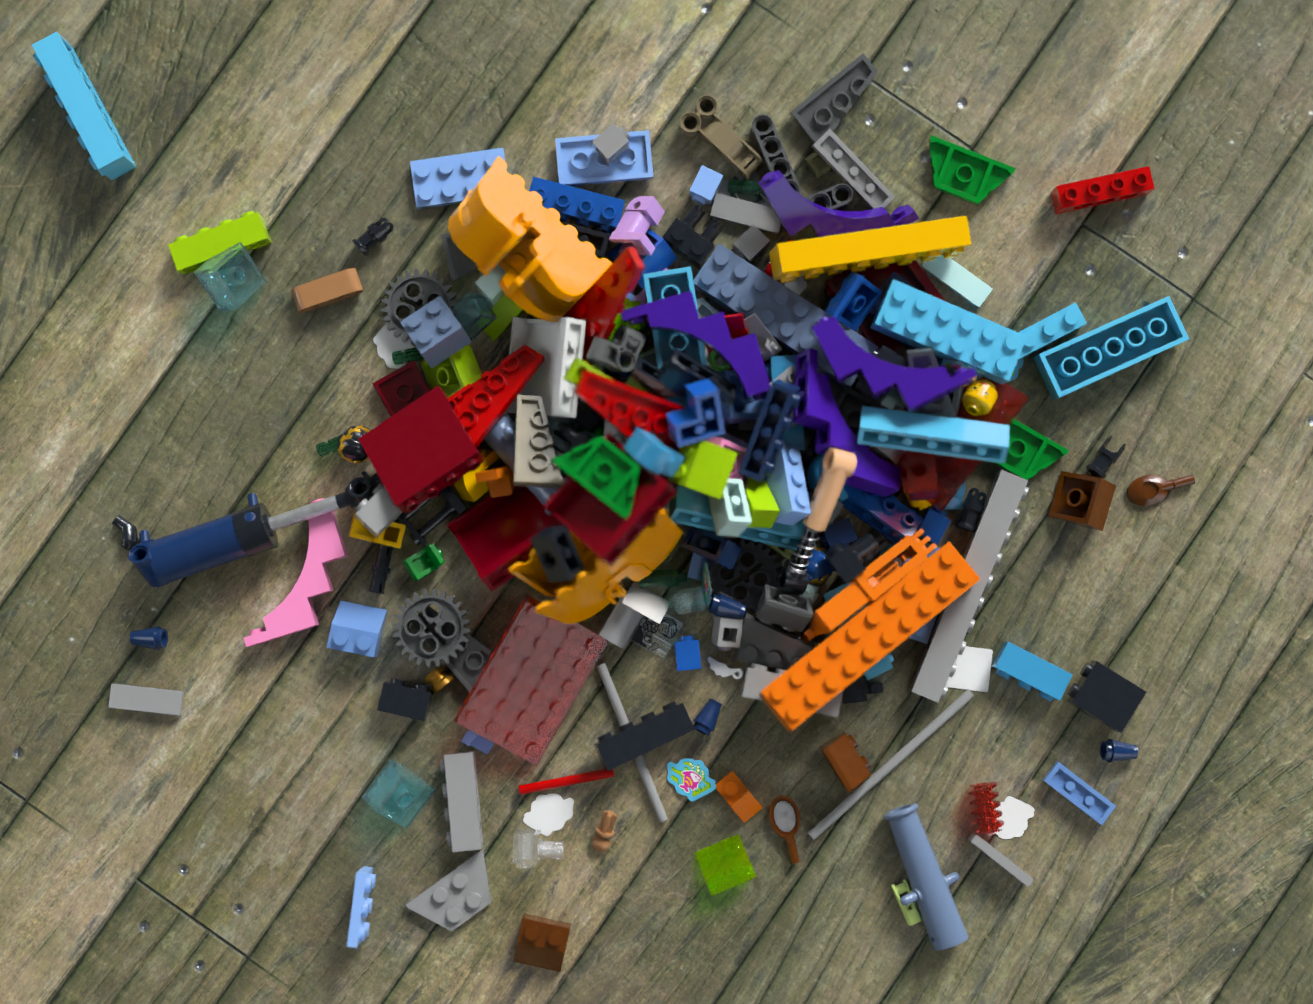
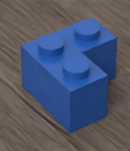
M709 379L685 385L689 407L666 414L669 436L678 447H682L725 434L718 389Z

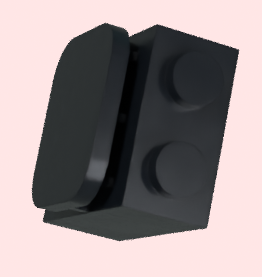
M1091 660L1090 663L1087 662L1080 672L1082 677L1078 684L1074 683L1069 689L1067 695L1070 697L1067 702L1112 730L1122 733L1145 696L1146 691L1100 662Z

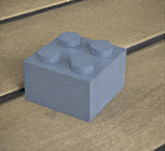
M438 296L400 322L431 369L471 343L470 338L441 296Z

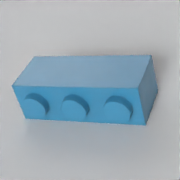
M1007 641L1003 642L991 666L997 670L996 675L1006 680H1009L1010 677L1018 680V686L1028 691L1031 688L1039 691L1038 696L1049 702L1052 699L1061 700L1072 677V674Z

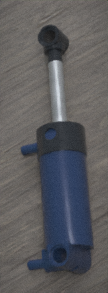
M358 477L349 483L344 493L272 517L263 503H258L257 495L250 493L247 496L249 507L235 511L233 514L155 540L150 539L148 530H141L139 532L140 543L130 550L128 558L150 586L160 587L247 556L251 557L278 548L276 530L347 506L355 508L364 499L369 501L375 495L373 493L374 489L367 478Z

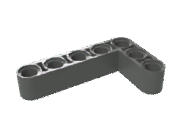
M765 114L756 116L752 122L751 134L760 156L765 161L764 166L767 173L774 171V168L777 166H782L786 170L784 177L790 186L803 196L773 120ZM764 123L767 125L768 130L760 132L756 129V125ZM774 145L777 148V152L770 154L766 152L765 146ZM842 183L805 198L813 203L818 200L822 201L826 208L840 211L850 204L853 198V190L847 184ZM837 192H844L847 195V200L839 201L835 194Z

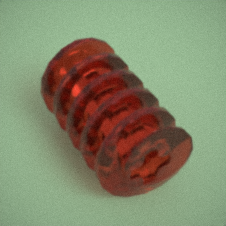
M990 781L969 785L974 789L967 794L975 796V799L970 801L969 804L977 806V809L971 811V814L979 815V818L974 820L973 824L981 826V828L975 830V833L989 834L1002 831L1003 829L999 828L1005 823L997 818L1002 816L1003 813L1001 810H996L1001 805V802L993 800L999 796V792L992 791V789L997 787V783Z

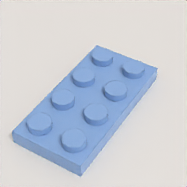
M649 130L627 132L630 136L628 138L629 148L609 165L592 146V141L599 135L555 138L559 183L577 186L653 179Z
M497 148L410 161L417 209L461 203L469 190H473L498 156L505 161L504 149Z

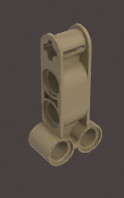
M711 95L701 96L697 100L696 111L686 112L682 115L679 126L681 134L686 138H693L698 135L738 174L749 181L751 179L750 176L758 167L765 165V161L716 115V99ZM709 104L713 110L706 113L700 109V106ZM691 120L697 126L690 130L684 126V123Z

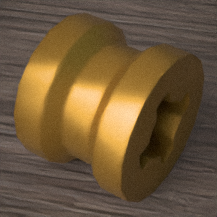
M441 664L440 667H436L423 680L426 683H430L433 687L432 691L437 694L454 678L446 674L444 666Z

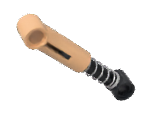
M834 448L827 450L823 459L824 470L810 502L811 514L803 520V523L806 525L804 526L805 531L803 535H800L801 541L797 544V551L793 552L795 556L786 567H781L777 574L776 587L778 590L802 595L807 589L808 574L806 566L809 565L808 559L813 556L812 549L816 548L815 542L820 538L819 532L825 531L846 478L850 477L855 470L856 455L854 453Z

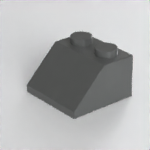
M765 584L756 607V618H759V621L768 625L773 623L781 625L783 629L789 632H795V630L802 632L813 615L811 599L802 595L780 591L777 587Z

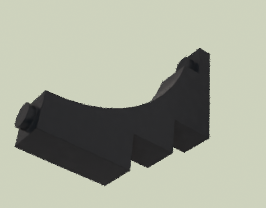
M677 349L673 351L660 369L639 357L634 369L628 371L625 376L619 373H612L602 367L599 370L614 381L657 397L687 398L685 385L709 379L718 389L720 402L723 401L730 406L735 399L737 389L735 384ZM579 397L576 418L572 419L578 424L592 429L602 416Z

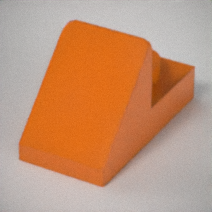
M507 465L475 473L477 483L486 481V485H489L492 498L508 496L513 493L514 472Z
M733 770L716 783L718 792L744 823L763 808Z

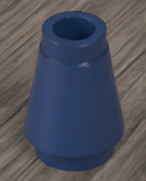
M721 593L719 595L713 594L708 612L713 613L715 617L742 619L746 605H742Z
M160 626L132 631L130 633L131 645L160 650L167 646L168 632Z
M709 698L708 702L693 720L695 730L706 736H709L711 731L714 732L722 704Z
M1108 739L1101 742L1100 757L1108 763L1137 759L1138 747L1137 745Z

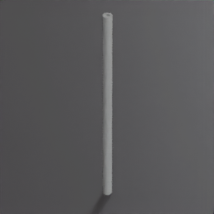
M969 689L966 690L811 829L808 834L814 840L968 703L974 697L973 693Z

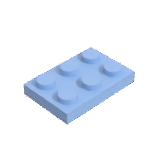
M363 866L356 872L347 947L357 948L362 941L364 942L365 937L369 935L370 923L366 922L373 906V898H369L371 889H374L376 874H372L373 867Z

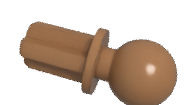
M605 810L600 824L596 826L595 831L597 834L592 839V847L598 852L607 851L611 845L610 837L614 836L613 828L617 818L614 811Z

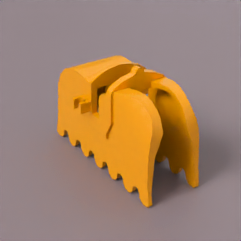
M498 156L473 190H469L461 204L450 216L448 230L457 247L476 263V266L479 267L478 269L485 276L497 265H500L507 272L499 281L500 288L504 291L505 296L514 301L521 309L539 319L558 322L610 267L612 262L607 258H597L595 255L596 249L593 244L588 241H579L576 228L572 225L561 224L559 212L554 208H545L542 205V196L535 191L528 192L524 188V179L517 174L510 175L506 170L507 163Z
M663 507L654 518V522L641 532L612 567L598 557L596 553L569 530L585 568L573 579L549 583L535 549L530 552V559L527 562H518L509 568V572L545 596L556 597L552 602H543L535 608L536 613L551 617L565 624H574L592 617L609 603L615 605L617 603L614 600L616 597L624 598L627 590L621 580L627 576L632 581L637 582L652 574V571L665 561L675 548L683 532L677 523L670 519Z

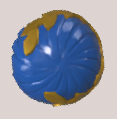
M822 547L812 549L813 556L808 559L809 565L806 566L809 584H821L832 575L833 569L824 558L828 555L827 549Z

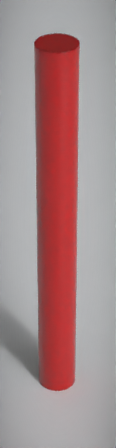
M605 769L519 785L520 795L615 777L614 770L605 771Z

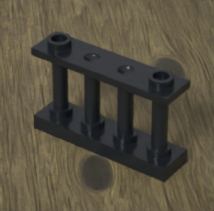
M365 470L361 473L364 478L369 480L373 489L379 485L378 483L381 479L377 472L372 476ZM449 486L442 489L437 495L439 497L442 494L448 500L445 503L446 506L419 530L409 519L433 498H428L419 504L416 510L406 514L401 513L398 516L412 532L409 534V537L417 546L420 544L425 547L429 545V542L424 537L452 513L456 514L458 512L461 515L468 510V507Z

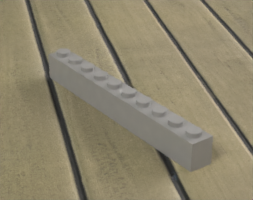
M1004 470L997 471L986 498L983 513L979 515L975 525L976 531L972 533L963 555L964 560L979 576L980 580L940 612L908 691L937 703L940 699L943 700L948 691V686H946L948 677H953L957 668V664H955L957 655H962L966 646V642L963 640L966 633L972 631L975 620L972 619L976 610L979 611L984 602V598L981 597L985 588H989L993 580V575H990L993 566H998L1002 557V553H999L1002 544L1006 545L1010 538L1011 531H1008L1011 522H1016L1020 513V509H1017L1020 500L1024 501L1029 491V488L1026 487L1028 480Z

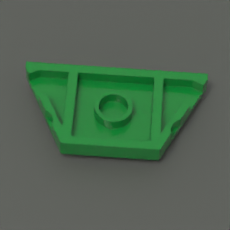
M931 135L929 138L933 188L951 196L978 205L1015 172L1016 168L936 136Z
M994 407L986 414L985 422L1009 425V447L1005 462L992 463L1018 477L1028 480L1069 452L1068 449Z
M602 436L552 460L624 519L631 514L641 467Z

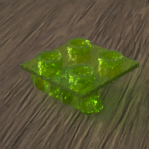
M739 834L694 852L712 896L757 877Z

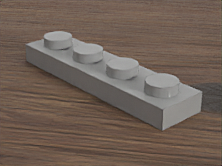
M831 129L812 145V148L871 209L885 208L895 198Z

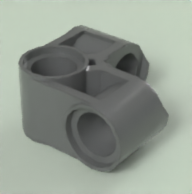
M624 324L620 325L615 331L612 343L605 339L597 338L595 335L586 360L612 373L631 371L634 369L640 350L644 345L645 335ZM619 357L623 360L622 366L619 363Z

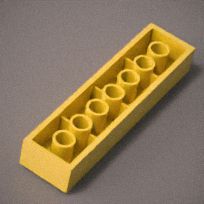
M967 216L778 243L769 252L774 281L781 280V283H790L796 281L795 278L804 276L805 280L818 278L823 273H828V276L840 275L842 271L849 269L856 273L865 271V268L874 266L875 269L887 268L889 264L897 262L898 266L911 264L913 260L920 259L921 262L933 261L935 257L942 255L944 259L954 258L959 253L965 252L964 249L971 245Z

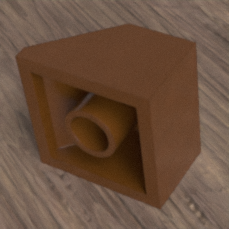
M1061 471L1048 516L1081 527L1103 531L1116 485L1102 478Z
M842 732L819 746L844 789L850 792L871 775L868 771L871 766L864 755L861 757L858 755L855 748L859 746L851 734L847 736L846 733Z
M524 913L514 962L561 972L571 924Z

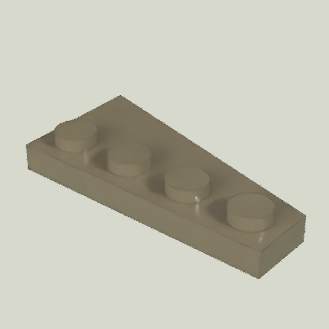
M517 395L514 486L560 488L563 480L559 472V466L552 461L557 456H555L542 396Z

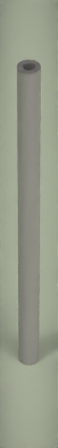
M605 663L596 666L619 724L622 726L629 721ZM643 755L634 758L659 823L663 822L668 817Z

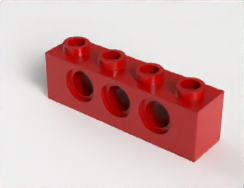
M1150 166L1058 185L1051 191L1057 215L1146 196L1155 188Z

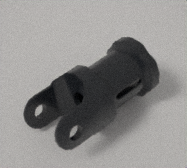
M381 218L376 223L370 224L367 227V231L358 239L354 238L352 241L367 257L369 255L368 252L375 245L385 241L387 235L394 228L393 224L387 218Z
M1110 435L1097 451L1098 455L1092 464L1087 465L1086 470L1095 477L1105 479V473L1112 463H1116L1123 453L1126 444H1123L1118 452L1107 450L1106 446L1112 438Z
M977 488L969 490L962 505L964 509L959 522L955 523L956 527L972 533L976 531L974 527L979 514L983 513L987 498L985 493L979 492Z

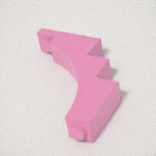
M324 498L318 499V500H314V501H312V502H310V503H314V502L323 500ZM335 511L308 519L309 545L300 577L284 601L263 618L266 631H264L263 627L249 631L250 636L244 637L246 647H252L319 625L312 597L334 591L326 563L348 557Z

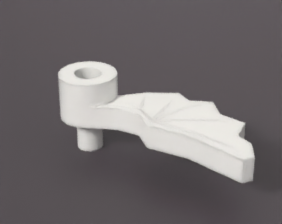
M710 656L708 657V662L711 664L710 669L714 670L716 675H721L722 677L732 675L734 679H740L744 676V671L741 668H728L727 664L718 662Z

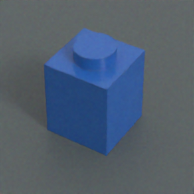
M936 507L934 510H926L922 517L923 521L916 530L917 532L922 528L925 532L918 538L923 540L929 536L931 540L927 543L938 545L951 521L946 518L947 513Z
M693 635L679 637V641L674 642L677 671L701 669L699 640H693Z

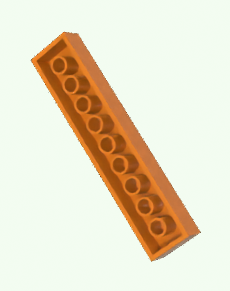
M950 542L946 543L765 687L758 695L788 733H790L980 580L979 576Z

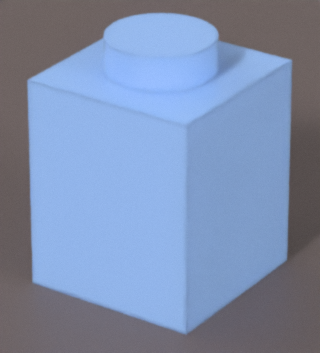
M702 165L689 190V196L692 197V201L702 206L705 204L711 205L723 181V175Z

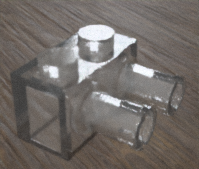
M517 829L515 831L512 864H518V868H533V865H537L541 858L562 860L564 856V841H543L541 830Z

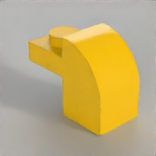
M478 449L486 461L481 463L476 470L469 471L460 477L459 481L454 484L463 500L475 502L489 490V485H486V481L477 483L475 473L484 471L499 458L494 450Z
M354 513L348 536L401 548L406 525L392 522L376 538L356 519V513Z

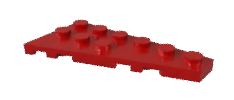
M627 247L563 316L586 321L582 361L590 366L593 364L588 362L586 358L594 336L609 340L616 326L614 321L618 314H622L625 308L623 303L628 293L633 292L645 268L636 249L633 247Z
M525 344L504 358L499 366L490 372L487 370L480 375L481 378L473 384H467L447 398L476 448L545 361L543 355Z
M582 369L574 391L578 397L628 439L638 427L654 435L663 445L679 452L680 447L669 436L666 414L686 407Z

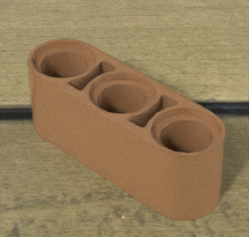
M356 268L346 269L291 289L298 313L310 312L363 292Z

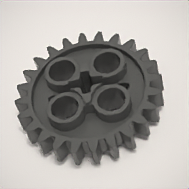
M415 269L413 276L408 271H405L406 278L402 279L397 275L399 283H389L393 288L392 291L384 290L389 297L388 299H381V302L387 305V307L381 309V312L388 314L383 318V321L391 322L387 327L389 331L396 329L394 332L395 338L403 335V343H406L410 336L400 323L404 319L399 318L398 313L402 308L410 309V316L417 310L414 306L401 302V298H405L420 306L422 303L425 306L433 297L441 296L453 315L458 316V313L452 310V308L458 307L459 304L451 301L457 296L455 293H448L452 289L451 284L443 286L446 281L444 277L437 281L438 274L436 272L429 277L427 269L424 270L422 275ZM412 287H419V295L413 298L409 297V290ZM411 339V345L415 346L414 342Z
M433 589L431 595H429L427 590H423V597H420L415 592L413 593L414 601L409 598L405 599L408 604L407 607L399 605V609L403 612L402 615H394L395 618L399 619V623L392 624V627L398 628L399 632L394 633L393 637H400V641L395 645H403L405 647L401 654L404 655L409 652V661L418 658L417 665L419 666L424 660H426L427 667H431L433 661H435L437 667H440L441 659L449 664V656L458 658L456 650L464 651L465 648L461 643L469 642V639L464 634L471 632L470 629L465 628V624L470 623L471 620L463 618L468 611L459 610L463 603L458 602L454 604V595L446 599V591H443L438 596L437 589ZM432 604L437 605L439 608V614L435 618H431L427 613L428 607ZM419 611L430 624H437L435 630L444 638L446 645L441 643L435 633L427 632L429 626L417 615ZM413 620H417L421 625L420 631L416 634H413L409 629V625ZM448 622L452 623L455 627V631L451 636H446L443 632V626ZM429 638L434 639L436 642V649L433 652H428L425 648V642Z

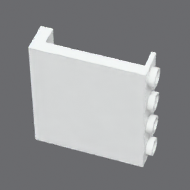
M513 317L509 355L525 344L545 358L543 364L518 395L542 396L546 416L576 418L578 396L574 393L576 386L563 378L575 357L582 360L586 321L561 317L558 322H549L542 319ZM517 397L506 412L516 413Z

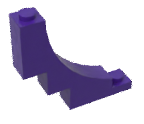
M779 170L767 173L763 176L762 181L758 182L784 229L790 236L808 225L812 227L817 238L907 225L919 219L915 210L908 204L896 208L892 215H889L883 207L865 211H839L822 207L795 191Z
M691 291L623 310L621 315L624 324L629 323L630 326L644 322L643 318L647 317L652 330L678 332L703 342L716 351L730 365L740 380L747 399L753 397V400L757 401L767 397L770 382L755 333L731 340L724 313L721 312L699 319Z
M828 316L817 320L815 326L812 327L813 334L838 383L861 373L874 398L897 388L909 413L977 379V374L973 367L968 370L966 367L960 368L953 372V377L950 378L944 366L936 368H909L880 360L863 350L849 338L834 316L828 318Z
M809 348L797 355L795 358L794 385L801 388L799 395L802 397L797 409L793 408V422L816 430L815 452L825 455L828 449L834 448L856 455L855 470L850 477L846 478L845 485L882 497L899 491L901 484L900 468L879 458L865 445L857 444L858 438L846 424L835 403L828 376L817 373L818 351Z

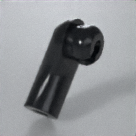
M118 515L113 520L112 525L122 531L121 546L125 550H131L138 541L137 528L121 515Z

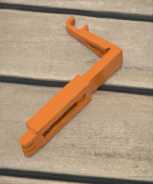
M922 528L911 537L908 534L866 567V570L853 578L849 586L813 614L810 628L801 636V639L808 643L817 635L830 633L867 602L871 604L928 558L927 555L937 548V545L933 543L926 548L925 544L931 538L929 536L923 540L918 538L925 532ZM906 550L907 552L900 557L901 561L905 562L908 558H912L899 567V563L895 562L894 558Z

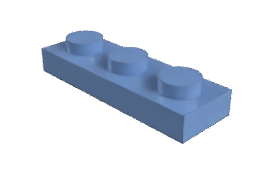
M1058 761L1055 762L1043 778L1046 784L1100 825L1105 822L1116 807V805Z

